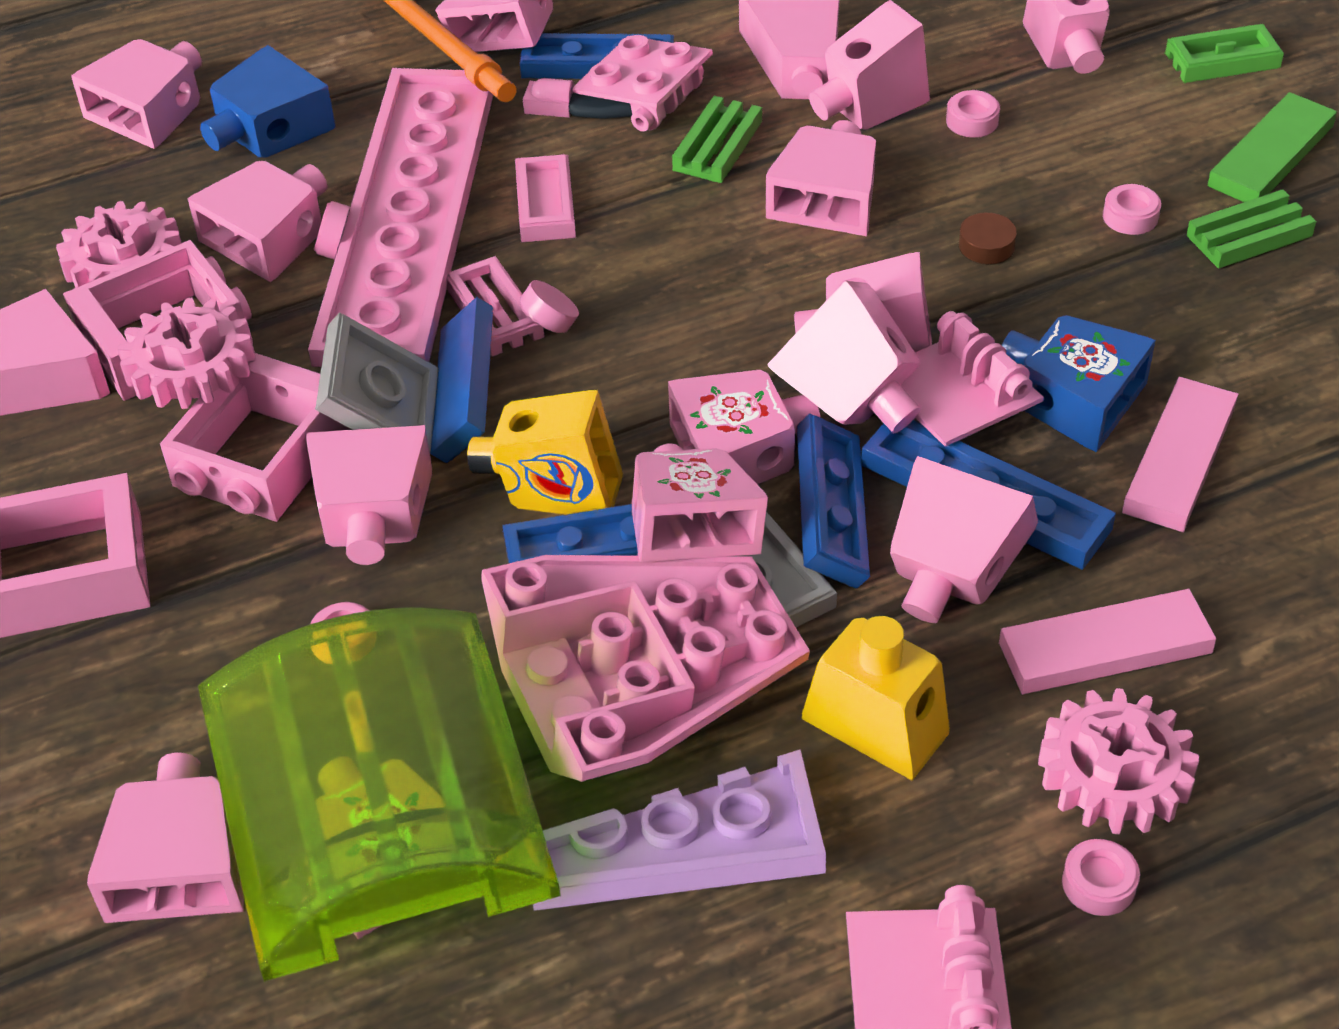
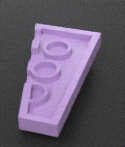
M801 750L777 756V767L752 775L749 774L746 767L718 775L717 786L686 796H682L678 788L651 796L652 802L645 809L622 815L617 809L613 808L527 835L530 885L534 911L826 873V852Z

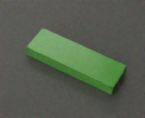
M1289 92L1211 170L1208 186L1242 202L1269 194L1334 126L1337 111Z

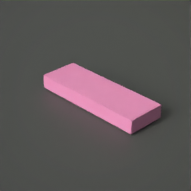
M1183 377L1178 378L1127 492L1122 510L1123 514L1184 532L1234 412L1238 393Z
M1190 589L1001 628L999 639L1000 647L1022 695L1211 654L1216 642V637Z

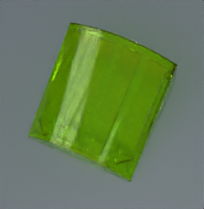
M389 608L352 613L323 620L295 629L253 648L219 669L198 685L263 981L340 960L335 938L482 897L487 915L490 917L561 896L559 882L476 613L436 608Z

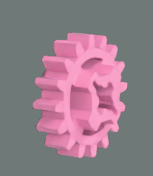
M119 201L114 209H104L101 206L95 207V217L91 219L84 216L76 217L75 221L78 229H64L62 231L64 242L57 244L56 248L67 283L74 282L75 288L177 246L182 242L174 217L166 218L162 207L153 209L148 213L146 202L140 201L133 209H126L124 202Z
M186 298L182 308L180 306L173 308L168 302L161 304L162 312L160 315L155 317L148 313L141 314L140 319L143 327L126 328L124 333L127 343L118 345V352L121 358L120 365L127 386H134L137 398L140 400L153 395L157 407L161 408L167 405L171 399H178L181 409H188L192 398L201 397L207 404L213 403V391L217 389L232 393L235 390L232 378L248 377L250 371L247 362L255 360L256 357L246 318L238 319L236 308L233 306L219 311L216 299H210L203 307H195L193 298Z
M1116 688L1112 701L1103 702L1094 690L1087 691L1084 708L1067 700L1062 705L1060 718L1049 717L1038 759V765L1045 767L1043 787L1045 790L1061 789L1058 808L1062 812L1070 810L1077 805L1084 809L1082 821L1084 826L1090 827L1096 822L1098 817L1109 819V827L1112 834H1120L1124 820H1133L1142 833L1149 832L1154 813L1170 822L1175 818L1178 803L1187 804L1190 799L1199 763V755L1190 752L1193 740L1191 730L1173 731L1177 713L1172 709L1164 711L1159 715L1151 712L1152 697L1148 695L1143 696L1135 705L1127 703L1123 689Z

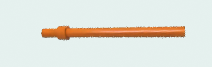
M383 0L465 70L466 78L479 90L490 91L502 102H509L515 97L516 86L502 75L501 67L485 54H477L415 1Z

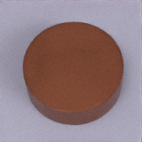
M974 214L966 218L961 224L959 249L965 257L977 263L995 264L1005 261L1013 254L1015 249L1016 227L1012 221L999 214Z

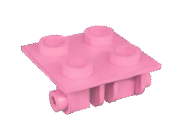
M642 35L627 36L572 87V92L630 103L633 113L631 122L634 127L640 131L654 130L660 125L666 114L672 113L693 89L701 85L703 81L702 75L704 74L702 64L713 52L712 49L690 46L685 42L670 43L647 39V37Z
M954 311L945 313L938 321L937 329L940 331L939 342L915 352L920 364L901 385L905 392L921 408L915 418L945 447L1043 402L1044 399L1032 387L1033 383L1029 379V370L1024 365L1017 364L1006 354L1005 348L999 343H995L988 333L979 334V329L972 324V319L967 314H956Z
M957 885L945 892L946 899L940 903L939 909L846 912L855 1029H1012L995 908H985L984 901L976 896L974 888L967 885Z

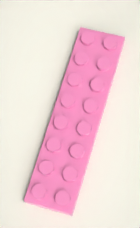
M392 68L309 344L308 352L312 367H322L328 324L339 313L348 316L429 362L448 286L447 275L452 269L493 99V94L490 91L479 90L466 78L465 70Z

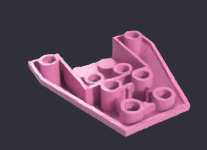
M543 555L482 570V584L501 671L550 772L581 782L649 763L804 663L809 657V648L753 557H713L640 562L638 556Z

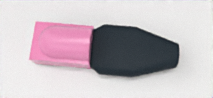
M543 78L537 81H529L523 97L524 114L570 117V114L576 117L599 119L630 117L633 115L630 103L573 93L572 87L575 84L572 80Z

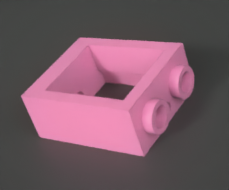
M191 240L63 293L73 323L97 351L104 374L124 401L137 396L134 386H127L120 365L121 358L118 352V345L127 343L118 328L139 320L140 315L143 313L153 314L160 311L161 304L168 302L170 305H174L192 296H196L202 305L210 299H216L219 311L233 306L236 308L238 319L246 318V320H249L252 317L248 302L238 287L230 289L215 258L211 256L205 259Z
M255 353V360L247 362L250 371L249 376L232 378L235 390L232 393L217 389L213 391L214 402L207 404L199 397L163 439L160 446L174 487L191 496L200 495L229 505L242 514L252 513L277 522L312 477L306 441L307 433L349 430V427L315 410L320 373ZM251 411L298 426L264 470L215 455Z
M127 473L0 498V638L150 607L141 514ZM106 529L109 559L2 580V549Z

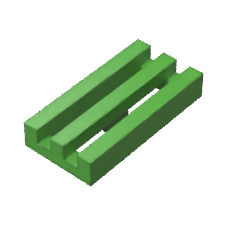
M1264 24L1173 37L1167 40L1165 51L1168 59H1174L1173 67L1175 70H1181L1180 78L1183 83L1281 68L1284 55Z
M713 96L672 155L673 171L722 183L762 123V107L752 105L749 111L745 112L743 111V102L733 100L729 107H725L723 97ZM734 124L739 125L712 166H706L713 154H717L724 144V138Z
M1282 189L1190 220L1187 237L1219 269L1312 237L1316 220L1310 215L1301 218L1303 208L1297 202L1288 205L1290 195Z

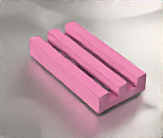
M496 256L448 272L447 291L460 310L475 299L465 285V281H467L477 297L493 306V320L498 328L495 329L492 324L491 356L502 353L501 344L509 342L513 349L522 346L523 336L529 334L533 341L544 338L543 327L532 320L522 309L520 297L523 294ZM487 274L519 321H511L500 305L496 295L481 278L482 275Z

